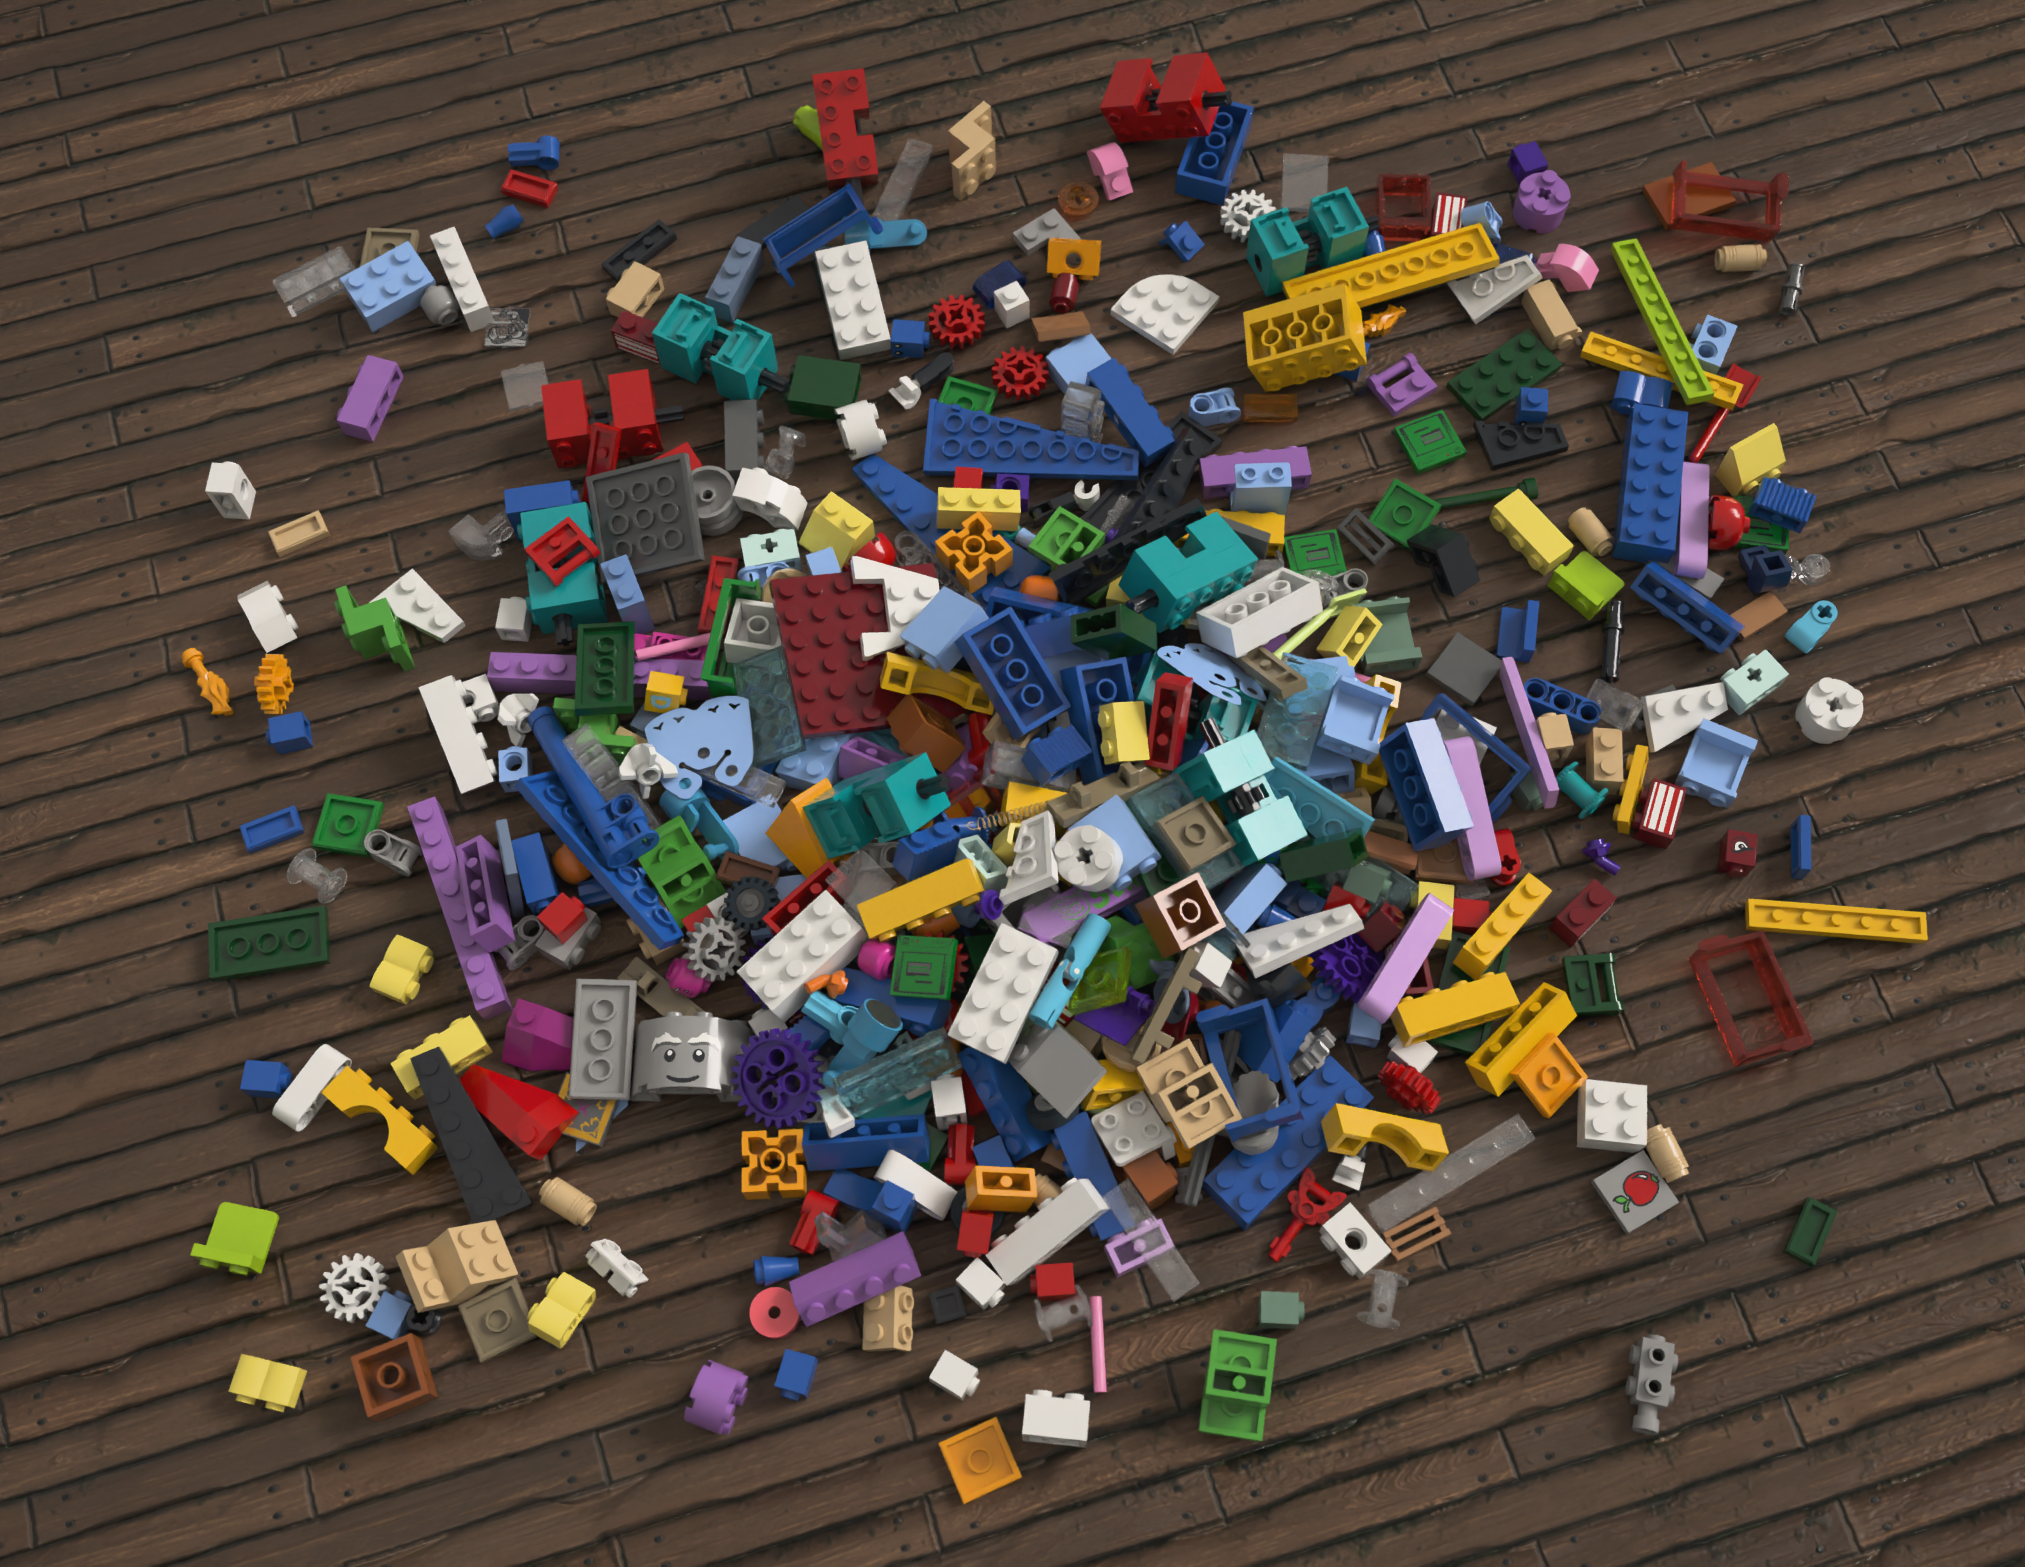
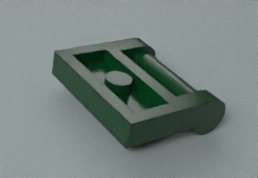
M1615 954L1575 955L1562 958L1567 996L1577 1016L1617 1015L1624 1012L1623 1002L1619 1000L1614 965L1616 964ZM1595 966L1602 967L1608 1002H1601Z

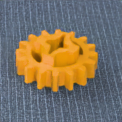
M266 654L265 658H262V666L258 668L259 674L254 679L257 699L261 703L260 709L264 710V714H283V710H286V702H289V695L293 693L294 683L291 679V670L287 666L288 660L284 659L282 654Z

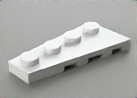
M1347 904L1248 932L1242 936H1234L1232 940L1253 976L1258 978L1364 929L1362 919L1353 907Z

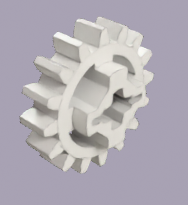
M1242 190L1240 196L1232 193L1231 200L1226 198L1224 206L1221 207L1220 224L1225 225V233L1232 232V239L1240 236L1241 242H1244L1249 237L1251 219L1276 211V207H1271V199L1264 200V193L1256 196L1255 190H1252L1250 194H1246V191Z
M355 1253L353 1260L346 1255L342 1256L343 1264L341 1265L333 1261L331 1265L334 1271L332 1273H323L328 1282L319 1285L320 1289L326 1291V1294L321 1296L320 1300L324 1303H329L325 1310L330 1314L336 1312L335 1318L340 1321L345 1316L350 1323L355 1322L356 1316L366 1321L367 1312L371 1311L373 1313L382 1293L390 1291L389 1287L383 1285V1282L389 1279V1275L380 1273L384 1266L379 1262L374 1264L375 1259L369 1255L363 1261V1256L359 1253ZM365 1269L371 1273L374 1282L366 1279L367 1273L364 1272ZM357 1283L363 1286L359 1287V1289H354L353 1293L346 1290L351 1289V1287H356ZM336 1294L343 1296L345 1307L341 1306L338 1302Z

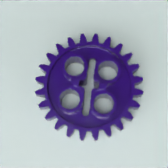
M1354 933L1307 956L1314 959L1310 965L1320 970L1317 976H1324L1326 978L1325 986L1333 985L1335 994L1341 991L1344 1000L1352 997L1353 1002L1357 1004L1384 962L1382 957L1385 953L1381 951L1376 953L1357 933Z
M779 1028L770 1029V1032L768 1030L760 1031L759 1037L757 1035L749 1037L750 1044L740 1046L745 1054L735 1055L734 1058L740 1065L731 1067V1070L738 1073V1077L730 1081L731 1083L738 1084L739 1088L733 1092V1095L742 1096L738 1106H748L746 1116L756 1113L755 1123L765 1120L766 1127H772L775 1124L777 1128L786 1127V1124L793 1126L797 1124V1119L802 1121L808 1118L806 1112L816 1111L812 1102L822 1101V1098L816 1092L826 1088V1086L819 1083V1078H822L823 1072H818V1067L823 1065L824 1062L815 1061L814 1057L819 1051L818 1049L808 1050L811 1043L810 1040L800 1043L801 1033H795L791 1036L790 1029H784L780 1033ZM780 1050L784 1053L785 1056L784 1063H781V1061L779 1060ZM796 1062L798 1063L797 1068L778 1078L780 1072L788 1071ZM757 1067H759L762 1072L761 1080H759L756 1075ZM795 1076L800 1079V1089L794 1084ZM777 1079L776 1084L767 1086L761 1093L758 1092L759 1088ZM772 1093H775L778 1098L777 1106L772 1102Z

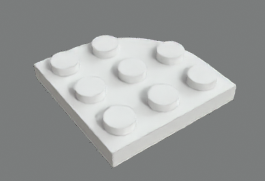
M1157 275L1143 279L1130 287L1111 308L1110 315L1174 355L1219 303L1220 296L1184 276Z

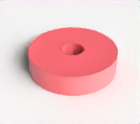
M771 1287L761 1291L754 1298L750 1306V1320L753 1327L760 1335L769 1339H781L788 1336L795 1330L800 1320V1314L794 1305L792 1293L780 1287ZM773 1308H779L781 1313L779 1317L771 1318L770 1311Z

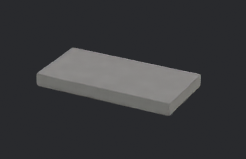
M576 979L569 1099L630 1101L637 995L636 980Z

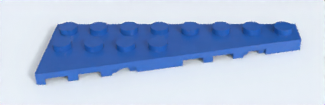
M930 399L923 472L924 475L955 476V469L958 466L983 468L984 477H997V474L1029 475V478L1138 480L1139 451L1110 443L1105 445L1090 441V438H1078L1066 435L1063 431L1057 430L1054 432L1042 429L1041 426L1008 417L1000 418L988 415L985 411L977 410L976 412L961 408V405H949L937 402V399Z
M871 454L852 468L855 477L968 598L982 607L985 613L989 596L995 587L1019 592L1021 583L1026 577L1031 575L1048 576L1051 573V568L1046 563L1000 535L1013 549V565L997 577L992 572L988 574L987 584L969 595L956 580V570L954 569L949 572L936 557L935 541L952 530L937 529L938 494L875 454ZM953 529L956 534L962 531V529ZM992 530V532H993V538H994V537L997 536L999 533H997L996 531Z
M553 770L519 778L515 785L516 789L554 830L560 840L577 856V859L592 873L595 879L607 890L614 901L650 939L651 943L659 950L679 944L684 934L670 911H667L658 902L659 893L657 890L650 888L645 881L646 872L643 867H637L634 861L616 869L610 868L607 865L556 772Z

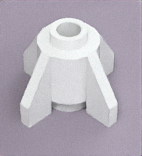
M511 694L505 697L499 705L498 720L502 725H507L510 740L515 746L521 747L526 736L524 733L532 731L527 719L530 713L536 709L539 701L534 694Z
M641 743L632 747L618 771L621 780L636 779L639 782L643 799L649 798L650 785L657 783L661 778V774L663 778L678 777L676 766L657 753L655 747L647 743Z

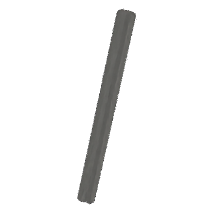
M1234 1030L1225 1033L1222 1044L1230 1079L1242 1034ZM1216 1134L1195 1145L1181 1196V1203L1184 1205L1197 1206Z

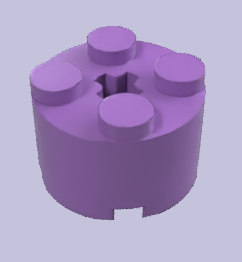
M1552 170L1534 173L1526 177L1520 183L1514 202L1513 217L1517 224L1527 231L1530 228L1537 230L1536 233L1541 234L1551 232L1559 227L1571 198L1567 184Z
M707 1360V1365H703L689 1397L692 1398V1403L694 1404L692 1409L686 1407L684 1421L720 1435L722 1433L729 1435L736 1419L733 1416L736 1405H743L748 1392V1388H746L748 1376H745V1373L712 1360Z

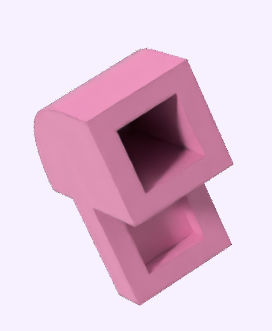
M1114 142L1087 151L1094 176H1100L1107 200H1113L1133 192L1126 170L1129 166L1118 144Z
M1559 244L1555 252L1541 253L1535 265L1541 273L1542 279L1559 278L1567 292L1590 290L1599 271L1588 253L1569 244Z

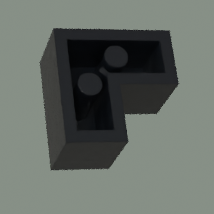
M1431 524L1407 540L1415 564L1431 569L1439 592L1456 597L1481 581L1477 572L1478 565L1470 554L1468 548L1469 541L1463 533Z

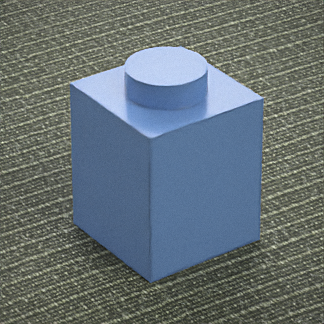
M396 1290L394 1295L384 1291L366 1326L393 1340L405 1336L409 1329L406 1317L408 1310L413 1306L411 1304L412 1297Z

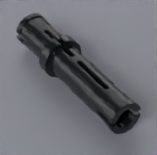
M1613 600V606L1611 601L1606 603V619L1602 625L1604 645L1600 680L1605 683H1611V678H1613L1614 683L1619 681L1621 635L1625 632V626L1622 624L1624 603L1618 600Z

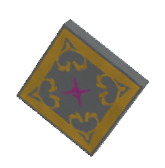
M566 1072L557 1095L576 1109L579 1114L564 1130L562 1135L602 1148L620 1100L569 1099L570 1073Z

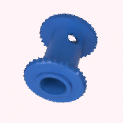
M975 807L970 817L948 819L944 811L934 817L933 825L946 821L961 835L960 839L978 835L985 844L989 841L990 828L988 826V819L984 818L986 829H984L982 823L983 817L987 816V814L981 807ZM979 817L982 818V819H979V828H981V831H980L979 829H976V830H971V829H969V828H972V829L978 828V826H977L978 818H979Z

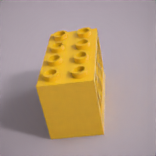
M1345 283L1243 312L1248 368L1265 392L1278 391L1286 386L1303 384L1308 380L1329 377L1334 373L1345 370L1351 371L1360 366L1367 365L1361 309Z

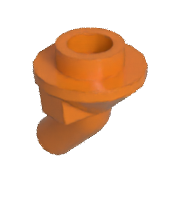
M839 970L830 975H820L804 983V987L808 994L825 988L830 998L835 999L838 994L843 995L845 992L848 978H845L844 970Z

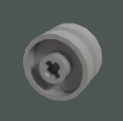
M708 465L692 470L701 534L708 536L725 534L738 524L743 514V510H740L732 496L736 486L729 472L716 466Z

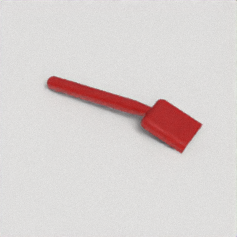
M1733 363L1725 378L1744 384L1736 401V407L1743 408L1746 406L1762 377L1756 376ZM1719 407L1690 454L1689 461L1691 463L1699 462L1728 415L1729 409Z

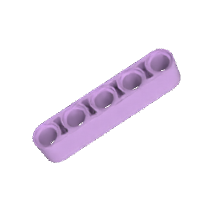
M1683 462L1676 550L1674 553L1675 576L1703 579L1706 573L1710 471L1708 464Z
M1470 736L1444 740V746L1451 759L1452 768L1461 786L1462 795L1474 825L1473 828L1457 837L1465 875L1470 881L1498 876L1501 873V860L1475 744Z
M1430 892L1423 898L1358 1002L1357 1007L1381 1024L1386 1022L1452 916L1453 908Z

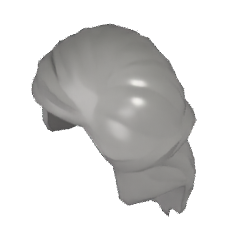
M1251 1071L1248 1074L1240 1075L1239 1081L1233 1084L1235 1098L1242 1119L1279 1107V1093L1275 1083L1269 1080L1267 1073L1262 1074L1261 1071ZM1279 1126L1240 1137L1235 1142L1232 1141L1230 1136L1229 1138L1236 1150L1249 1155H1257L1267 1152L1273 1147L1278 1137Z

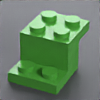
M1059 506L1029 544L1028 551L1050 564L1051 572H1053L1060 564H1068L1104 546L1105 533ZM1110 584L1084 599V601L1097 608L1108 593Z
M346 585L336 588L338 600H335L334 603L340 617L343 616L345 623L341 624L347 640L350 639L354 651H360L365 660L390 652L394 664L399 663L404 672L414 669L415 666L401 622L386 597L359 606Z
M555 697L553 709L564 730L576 735L575 743L585 763L594 768L614 766L619 769L630 749L637 745L634 736L615 735V732L621 726L617 715L576 716L575 699Z
M679 815L655 829L660 837L659 843L652 850L637 859L681 929L684 927L683 918L722 896L726 891L721 882L716 880V873L708 858L695 842L683 818Z
M1117 915L1106 919L1112 926L1111 930L1090 965L1084 970L1081 978L1087 985V988L1092 989L1101 974L1104 976L1109 974L1112 976V979L1119 983L1124 982L1127 984V987L1132 986L1135 990L1157 981L1160 976L1151 971L1149 960L1153 959L1158 962L1174 961L1173 955L1163 959L1145 923L1134 926ZM1078 931L1065 936L1067 947H1069Z
M1213 1329L1209 1363L1205 1373L1198 1432L1262 1442L1265 1412L1270 1404L1277 1339Z

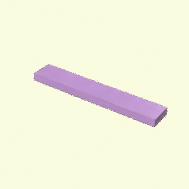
M1502 658L1499 677L1529 765L1534 768L1532 773L1544 808L1555 807L1559 787L1514 658Z

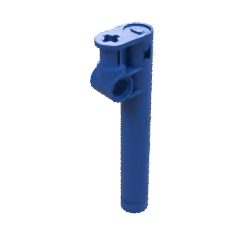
M544 706L531 712L527 719L528 724L607 865L614 869L621 868L656 847L660 840L659 834L649 828L648 818L633 795L628 793L621 794L605 802L554 710L551 707Z

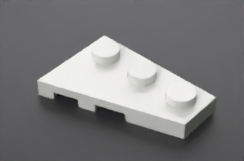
M1525 255L1499 264L1495 269L1483 273H1474L1469 278L1460 281L1455 279L1447 282V284L1473 322L1477 324L1543 277L1530 258Z
M413 569L369 602L371 603L386 597L399 621H404L443 643L466 626L463 620Z
M1718 682L1642 696L1641 703L1650 752H1656L1696 729L1703 718L1711 720L1727 711L1724 683Z
M1045 811L1021 823L1013 849L1016 853L1013 866H1009L1006 872L1008 883L1005 889H1001L999 899L1004 905L1058 883L1057 859L1054 852L1056 845L1054 817L1049 811Z

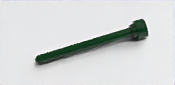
M1535 478L1523 479L1521 483H1517V486L1433 500L1442 505L1441 509L1501 500L1518 488L1529 500H1535L1538 498V487Z

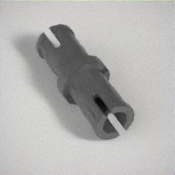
M1791 263L1787 268L1786 281L1781 287L1782 300L1779 308V313H1782L1783 316H1793L1797 311L1798 298L1803 292L1802 279L1805 272V266H1802L1800 263Z

